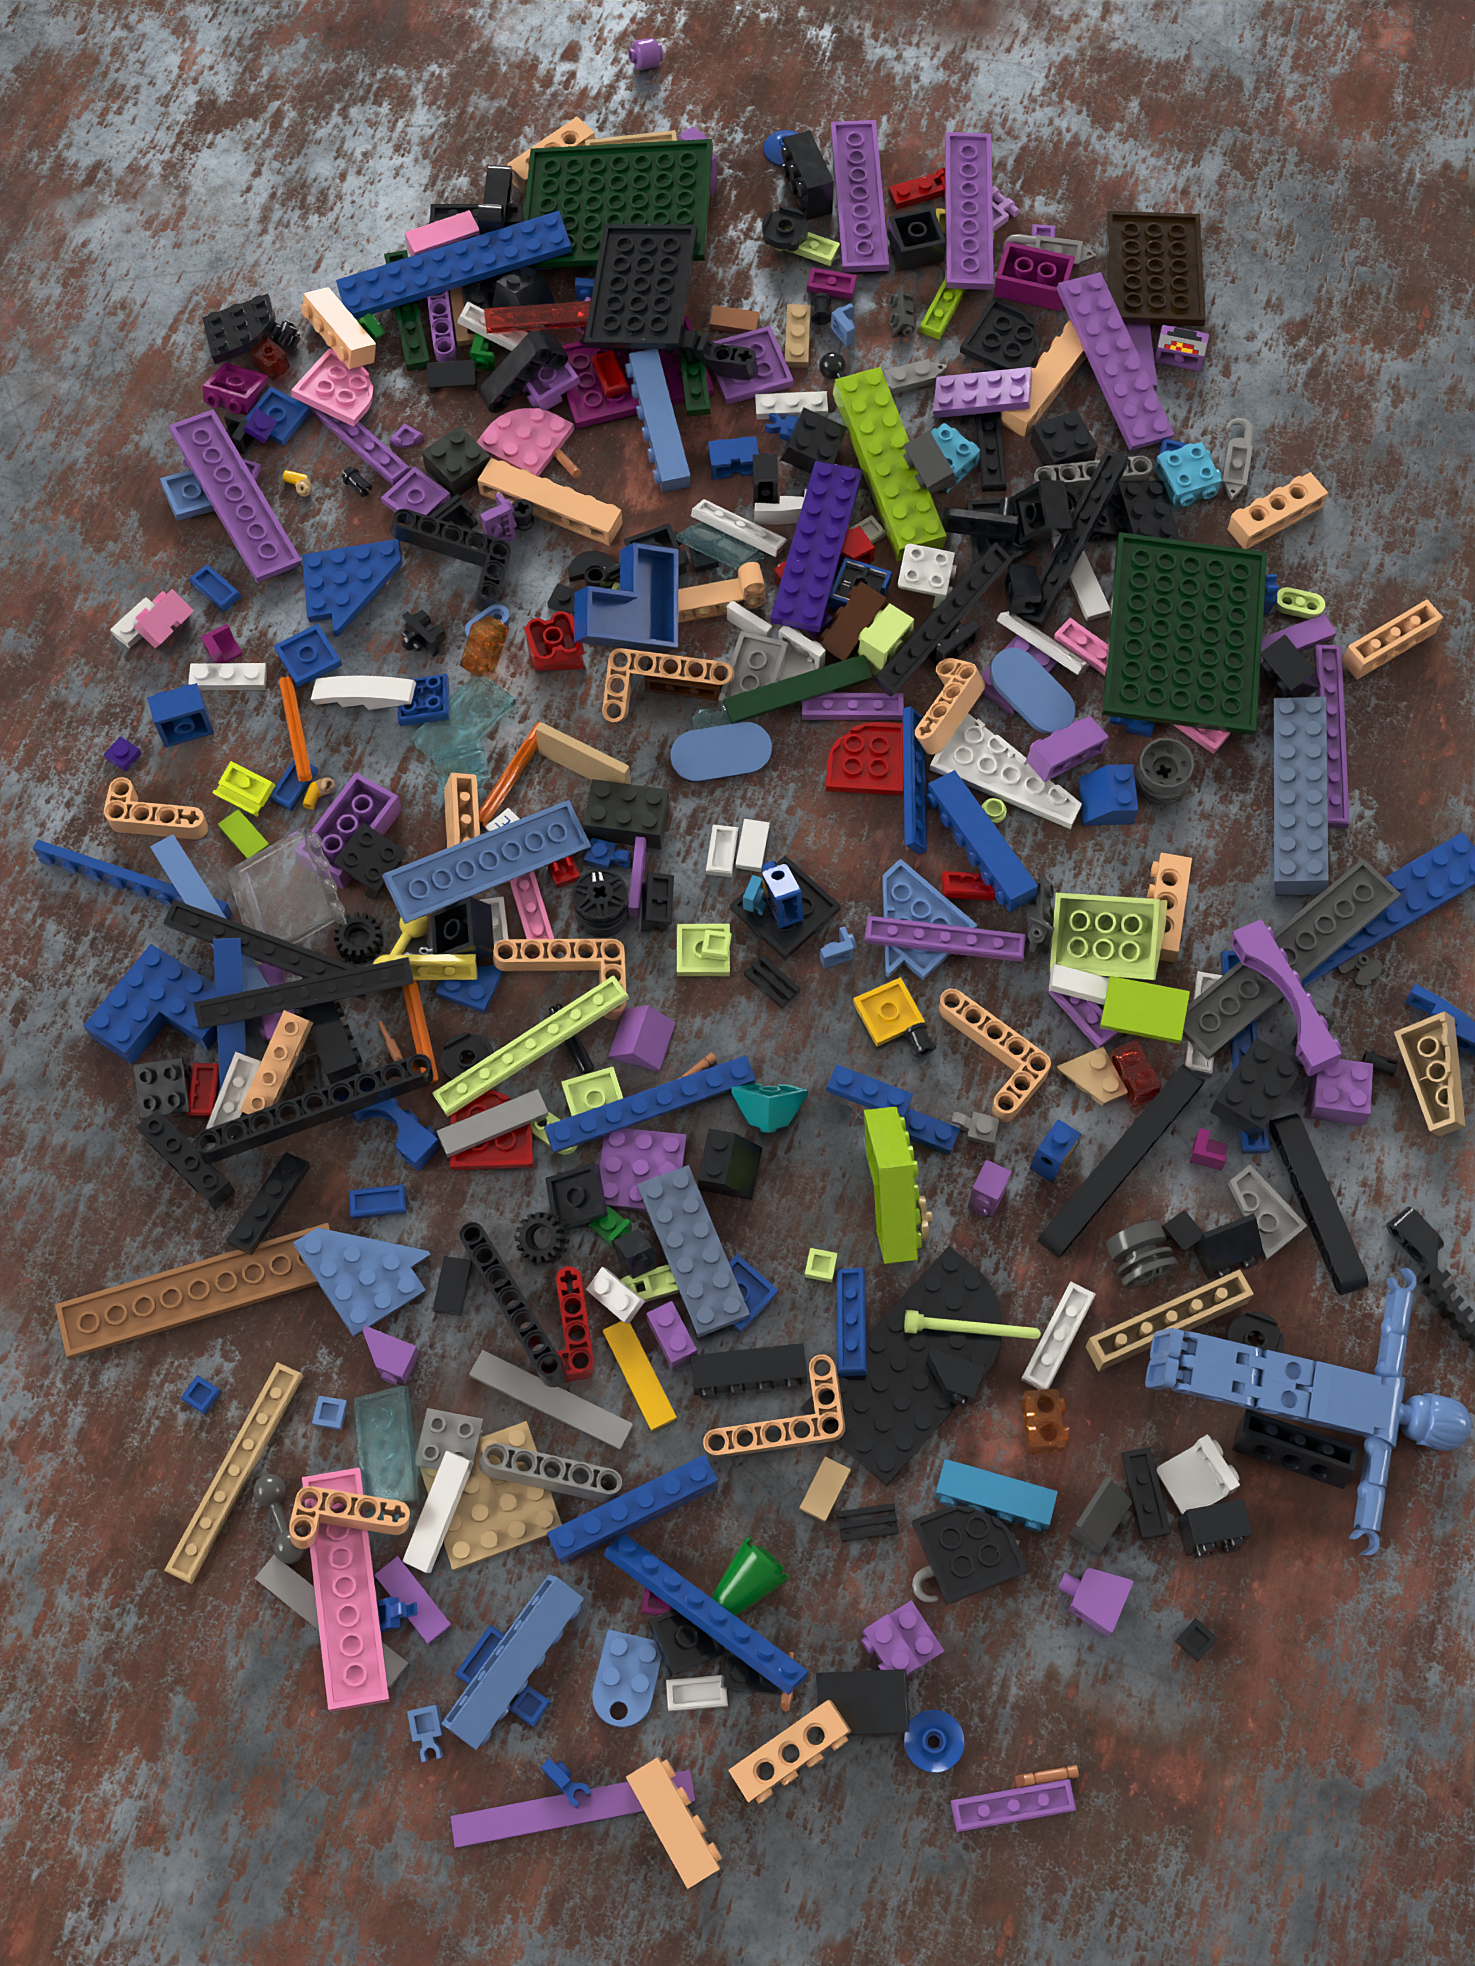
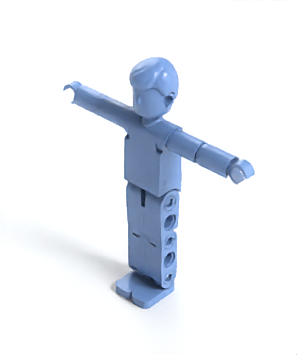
M1408 1268L1400 1269L1406 1279V1286L1404 1288H1401L1393 1277L1387 1278L1388 1288L1393 1293L1387 1292L1384 1319L1381 1324L1382 1335L1378 1361L1374 1370L1375 1375L1271 1350L1263 1351L1254 1346L1175 1328L1156 1331L1151 1344L1150 1358L1152 1360H1150L1147 1368L1146 1388L1154 1390L1170 1388L1175 1392L1286 1419L1304 1421L1306 1424L1366 1438L1364 1442L1361 1479L1357 1488L1358 1500L1353 1527L1356 1530L1349 1537V1539H1357L1362 1534L1368 1537L1369 1546L1359 1555H1372L1378 1550L1380 1545L1379 1537L1375 1532H1380L1391 1451L1396 1448L1399 1424L1402 1433L1407 1438L1417 1441L1416 1445H1426L1440 1451H1450L1460 1447L1466 1442L1471 1433L1472 1421L1469 1412L1462 1403L1453 1398L1423 1393V1396L1415 1395L1410 1397L1404 1404L1402 1403L1406 1379L1402 1377L1407 1346L1406 1336L1409 1331L1414 1296L1410 1291L1416 1286V1276Z

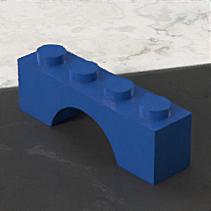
M367 1086L362 1091L371 1092L375 1087ZM343 1095L336 1100L343 1102L347 1100L348 1096ZM395 1098L349 1114L357 1122L378 1117L394 1123L399 1130L398 1140L395 1145L398 1155L418 1172L441 1148L437 1139L439 1137L438 1134L429 1126L425 1128L418 1123L419 1119L410 1110L407 1109L404 1112L399 1108V1103Z

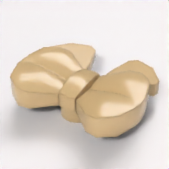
M920 1196V1201L916 1202V1208H919L921 1218L919 1231L921 1240L927 1241L929 1239L928 1223L933 1222L932 1211L926 1212L925 1196Z

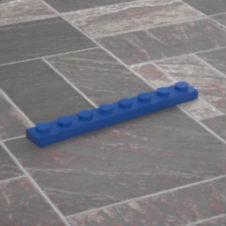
M38 839L33 847L38 860L47 866L57 865L71 874L78 872L86 875L92 881L100 882L102 880L108 882L116 889L123 890L126 888L132 890L140 897L147 898L150 896L156 898L160 903L171 906L174 899L184 903L173 884ZM215 899L225 917L230 920L232 911L228 903Z
M745 1055L544 1126V1131L554 1154L729 1092L731 1087L755 1083L756 1078Z
M625 1533L606 1548L604 1556L786 1694H791L806 1679L809 1672L807 1669Z

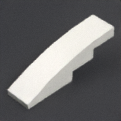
M805 495L804 497L780 496L779 504L755 503L754 523L757 525L798 523Z
M382 676L317 678L311 700L316 705L337 702L342 708L364 705L368 710L407 705L412 702L416 682L411 679Z

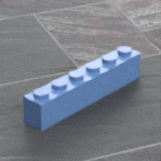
M658 349L629 353V363L626 364V372L628 378L633 379L634 384L631 385L633 399H638L639 406H636L638 419L644 421L645 427H642L644 441H649L650 448L647 449L649 461L655 464L656 470H653L655 484H660L662 493L690 487L691 476Z
M548 1574L441 1724L476 1750L479 1745H484L490 1738L491 1729L496 1721L504 1718L509 1711L511 1700L525 1689L528 1683L527 1678L531 1672L538 1669L546 1658L545 1653L551 1644H556L562 1637L563 1627L568 1620H572L581 1609L580 1604L584 1598L561 1579Z

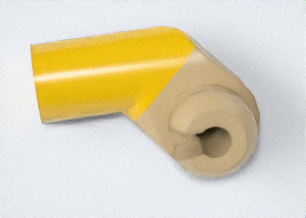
M289 470L284 471L283 482L294 484L297 493L303 497L311 493L312 485L307 475Z
M322 778L312 782L309 785L302 806L306 809L314 810L318 798L326 796L334 790V780Z

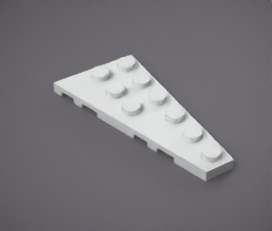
M970 714L966 715L948 743L939 753L935 754L930 764L929 770L944 776L955 770L965 785L1069 829L1072 828L1082 805L1060 785H1055L1050 780L1044 782L1027 763L1026 757L999 735H994L981 720H976Z

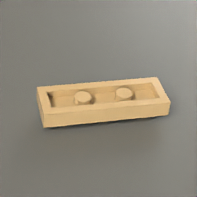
M787 304L785 361L788 367L808 368L811 305Z

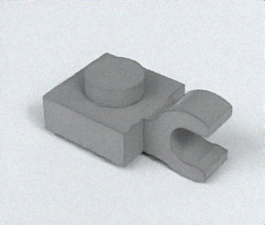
M974 1111L972 1117L969 1118L965 1114L954 1112L950 1124L959 1127L961 1131L968 1132L966 1140L993 1146L1000 1118Z

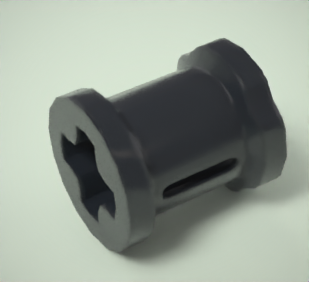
M826 293L814 294L811 297V305L813 306L811 321L817 325L828 324L832 317L829 311L831 297Z
M526 499L514 501L512 503L514 508L512 515L517 524L515 528L521 531L531 529L535 523L531 502Z
M923 1022L914 1024L904 1031L905 1037L909 1038L914 1048L913 1055L917 1058L924 1057L936 1049V1044L931 1042L926 1032L927 1026Z

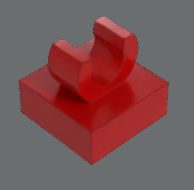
M572 856L565 857V859L558 862L554 861L547 866L556 889L575 883L580 878Z

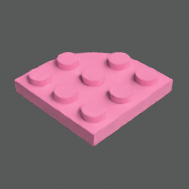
M329 348L291 390V397L354 427L371 406L373 385L369 379V373L363 366L349 369L338 358L334 350Z
M523 408L499 416L488 426L477 440V443L490 455V458L505 461L510 466L520 470L525 469L539 477L553 459L554 451L563 446L575 428L573 423L549 411L539 408Z

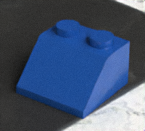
M1133 764L1106 765L1078 779L1080 803H1082V826L1134 824L1138 812Z

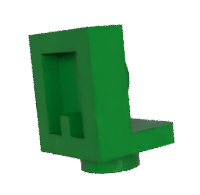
M368 313L358 321L374 341L385 334L384 329L373 314Z
M476 333L470 351L471 360H474L475 367L479 370L495 371L496 361L494 353L490 352L491 344L487 342V338Z
M607 1205L608 1216L590 1222L589 1228L614 1249L613 1240L630 1233L632 1225L629 1219L626 1218L624 1220Z

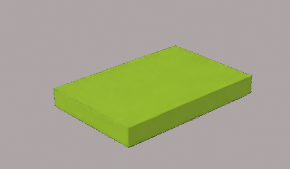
M1110 976L1100 1028L1180 1044L1190 991Z

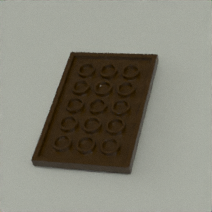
M1107 211L1108 286L1124 324L1204 326L1206 317L1200 214Z

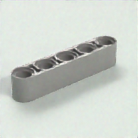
M1145 456L1128 457L1130 462L1120 481H1149L1152 470L1151 460ZM1100 460L1039 467L1035 471L1033 484L1040 480H1062L1065 482V487L1067 484L1072 485L1071 489L1074 490L1076 488L1078 490L1076 494L1081 495V490L1086 489Z
M500 1443L488 1445L479 1461L481 1472L488 1477L598 1502L613 1500L622 1486L620 1474L613 1469ZM487 1456H497L501 1464H491ZM524 1462L528 1465L529 1470L520 1471L515 1463ZM544 1469H553L556 1472L557 1477H548L545 1474ZM572 1475H581L585 1483L577 1484L573 1480ZM600 1482H610L613 1490L607 1491L603 1489Z

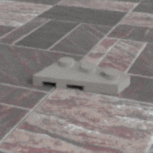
M1248 1165L1229 1181L1228 1185L1243 1217L1254 1213L1257 1219L1263 1247L1262 1257L1265 1262L1308 1226L1251 1165Z

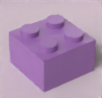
M1339 1059L1338 1064L1312 1075L1308 1118L1363 1126L1371 1113L1373 1064Z

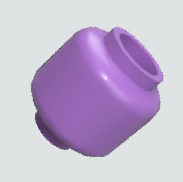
M653 38L634 41L632 49L628 52L630 63H634L638 70L657 68L660 61L663 60L662 46Z

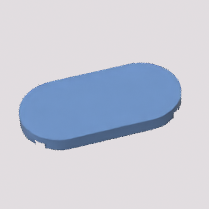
M1008 648L995 656L989 669L991 684L1036 731L1052 734L1058 729L1063 730L1069 727L1075 716V705L1072 697L1031 654L1019 648Z
M752 722L715 726L687 731L680 735L673 743L670 760L675 772L688 781L701 782L750 774L760 770L771 756L772 743L768 733L761 726Z

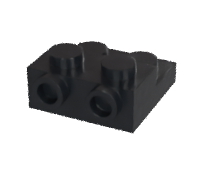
M670 523L623 539L625 546L632 543L678 549V576L688 573L686 566L690 565L687 553L685 550L681 552L679 548L682 545L678 531L673 532Z

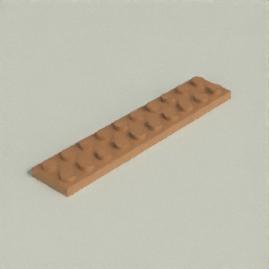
M325 1223L261 1242L253 1255L235 1250L55 1304L66 1357L68 1359L76 1358L318 1285L313 1274L294 1247L293 1242L317 1227L331 1230L329 1224Z

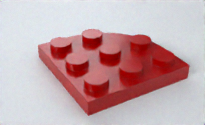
M870 722L860 724L851 728L850 732L836 740L828 756L826 791L902 796L904 778L903 723Z
M489 1090L451 1115V1125L508 1102L511 1099L505 1094ZM527 1124L451 1156V1170L533 1168V1134L531 1125Z

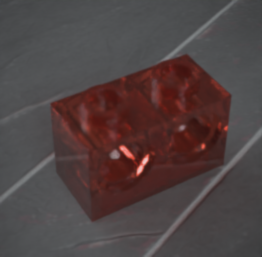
M1138 1040L1112 1050L1110 1060L1128 1091L1127 1097L1131 1105L1135 1107L1154 1099L1162 1085Z

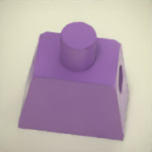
M1086 1568L1081 1580L1064 1573L1058 1589L1073 1596L1068 1608L1070 1612L1104 1636L1109 1637L1113 1633L1134 1581L1096 1569Z

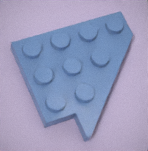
M899 859L883 874L884 918L977 928V924L902 859ZM884 946L885 976L889 978L904 964L921 980H924L950 953Z
M318 1227L293 1242L294 1247L353 1338L363 1332L364 1326H373L426 1291L412 1268L429 1258L431 1255L429 1251Z

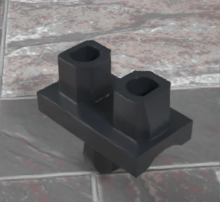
M423 609L414 615L407 611L402 615L406 621V630L401 634L404 637L402 646L407 651L414 648L420 651L424 647L433 657L439 653L438 646L446 639L445 631L439 625L427 631L425 628L431 624V618Z

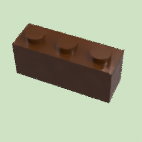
M863 582L859 586L854 585L847 596L850 600L846 606H841L837 610L833 618L836 620L831 629L827 627L820 637L823 648L841 661L853 657L859 648L860 641L858 638L865 627L869 628L872 625L875 615L879 610H884L889 602L886 597Z
M650 657L646 671L650 670L653 666V661ZM675 660L668 661L665 666L666 671L669 674H674L678 670L677 662ZM695 663L691 666L692 676L696 678L702 675L703 666L700 663ZM724 666L719 667L715 672L716 678L719 681L724 680ZM645 675L644 678L645 691L718 701L723 686Z

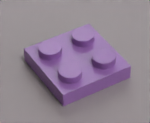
M413 467L381 497L382 503L393 512L399 509H409L430 516L451 499L450 492L416 467Z

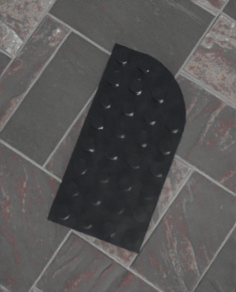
M950 1246L945 1249L867 1335V1375L841 1377L838 1375L845 1432L836 1442L886 1487L959 1406L952 1403L950 1398L946 1397L927 1362L930 1348L985 1366L981 1380L993 1366L999 1351L1002 1336L923 1329L922 1331H917L916 1334L904 1332L906 1310L918 1311V1314H924V1317L1002 1325L999 1303L988 1280ZM824 1391L820 1396V1403L823 1405L831 1404L835 1399L834 1392ZM813 1395L801 1407V1411L805 1415L815 1414ZM830 1419L824 1424V1431L828 1434L835 1433L839 1428V1423L835 1419Z

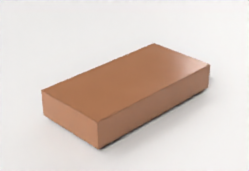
M714 305L709 328L739 334L753 331L758 327L760 312Z

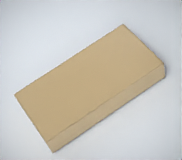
M825 1456L799 1510L825 1523L851 1469Z

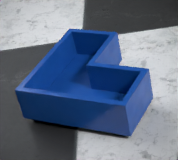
M632 543L621 549L620 590L586 586L575 592L574 642L654 653H667L678 648V549Z
M150 944L83 1026L92 1039L132 1065L166 1024L206 1050H209L218 1039L217 1026L200 1030L193 1002L216 998L215 984L153 944Z

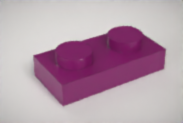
M811 267L807 292L826 293L830 296L852 300L857 275Z

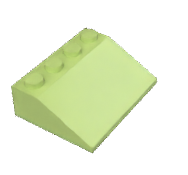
M1056 893L1053 923L1055 929L1052 936L1050 972L1052 966L1057 964L1098 976L1155 980L1166 926L1167 900Z

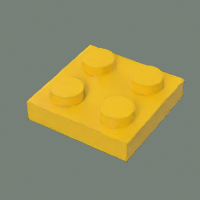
M901 977L853 998V1004L876 1047L904 1035V1031L914 1024L925 1023Z

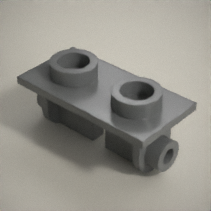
M900 285L889 299L892 337H895L898 332H902L905 336H910L915 330L914 316H912L914 312L913 296L909 292L903 293V285Z
M1041 874V881L1034 878L1038 885L1037 898L1028 904L1036 903V905L1027 906L1026 908L1027 925L1030 916L1035 919L1046 920L1050 925L1054 921V911L1051 906V898H1054V886L1052 882L1047 880L1044 874Z
M1031 916L1029 918L1025 941L1028 943L1024 949V955L1028 959L1034 960L1038 958L1042 949L1047 952L1049 950L1055 928L1046 920L1035 919Z

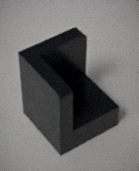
M227 413L224 417L227 426L226 432L237 451L245 455L255 437L243 430L248 421Z
M1185 1210L1162 1226L1167 1237L1165 1242L1172 1238L1182 1252L1197 1245L1203 1234L1202 1230Z

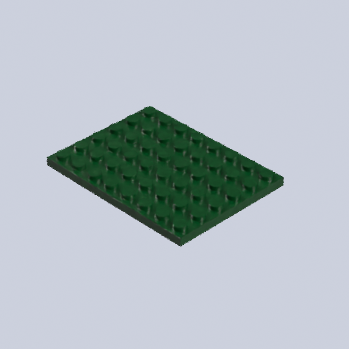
M712 139L531 148L523 222L560 211L573 252L528 266L533 269L597 266L604 224L697 225L698 236L694 261H705L713 156Z
M1119 532L1116 546L1102 715L1254 735L1257 723L1267 552Z

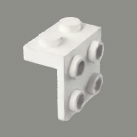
M907 544L903 555L898 587L900 589L934 595L933 608H936L953 588L948 586L949 579L954 580L957 565H952L955 553Z
M782 626L779 630V640L788 642L790 646L778 681L825 666L826 650L820 643L809 640L796 628Z
M1208 1434L1200 1438L1193 1447L1163 1463L1156 1469L1157 1476L1182 1515L1187 1509L1213 1505L1232 1494L1240 1486L1236 1470L1232 1465H1227L1222 1457L1223 1451L1216 1440H1211Z

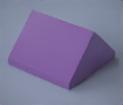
M649 1005L626 1008L622 1014L608 1057L660 1072L675 1022Z

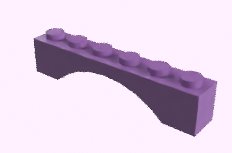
M1262 919L1233 931L1230 944L1242 965L1252 968L1267 977L1280 989L1288 1000L1297 1025L1295 1055L1299 1062L1304 1065L1303 1068L1308 1077L1338 1064L1342 1054L1341 1045L1336 1038H1332L1330 1035L1327 1021L1322 1015L1317 1013L1310 993H1305L1302 988L1299 974L1290 968L1287 954L1282 948L1279 949L1272 929L1269 926L1266 927Z

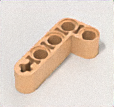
M748 562L741 565L738 569V578L678 589V623L727 614V605L731 601L736 602L747 610L762 606L765 603L766 587L760 565L757 562Z
M946 658L937 664L936 672L945 687L915 729V736L927 754H937L945 747L985 689V682L973 663Z
M124 777L114 779L109 786L104 814L111 828L116 832L163 837L174 834L175 838L201 839L209 831L207 821L199 808L138 802V795L131 781ZM123 814L121 817L115 818L117 815ZM148 817L147 819L140 821L141 818ZM169 819H174L172 822L165 823Z
M306 1486L296 1495L289 1525L290 1540L297 1548L306 1549L311 1547L317 1538L320 1523L400 1535L408 1529L410 1510L405 1503L397 1500ZM312 1498L317 1501L313 1508H305L301 1505L306 1499ZM341 1503L346 1506V1510L342 1513H334L331 1507L334 1504ZM365 1508H370L375 1511V1515L370 1518H364L360 1515V1512ZM381 1511H385V1515L383 1514V1521L380 1520ZM395 1514H400L398 1522L392 1521ZM300 1527H307L311 1530L310 1534L305 1537L297 1536L295 1532Z

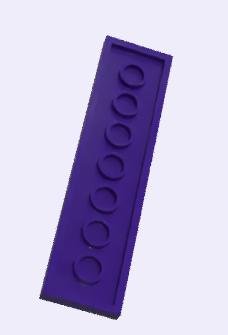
M815 461L771 614V623L820 633L861 483L862 469Z

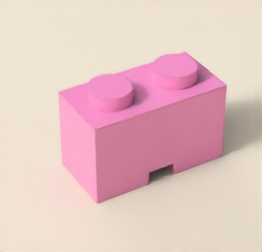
M173 589L167 594L162 591L153 600L156 605L150 611L145 608L135 617L138 623L133 628L154 648H157L173 632L170 628L171 626L177 628L194 611Z

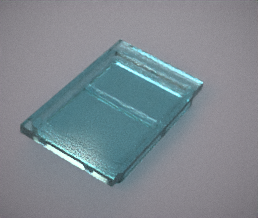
M702 521L694 523L675 537V540L736 570L745 563L760 562L765 555L759 552L760 549Z

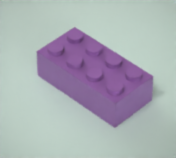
M355 772L296 850L301 866L344 890L352 877L335 866L334 860L362 823H366L384 836L402 811L398 795Z

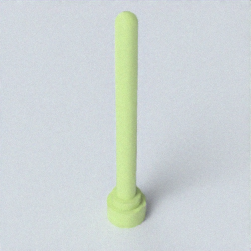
M906 1310L905 1333L916 1334L917 1331H922L923 1329L1027 1339H1038L1041 1335L1038 1328L928 1318L924 1317V1314H918V1311Z

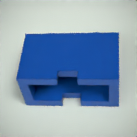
M756 436L709 441L708 456L712 480L731 478L732 473H740L741 477L753 475V455L759 454Z

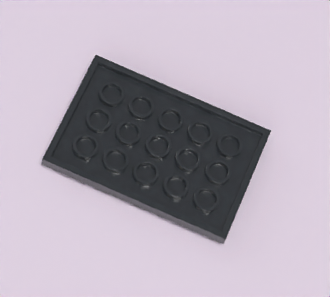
M604 224L584 339L586 348L680 349L698 236L697 225Z

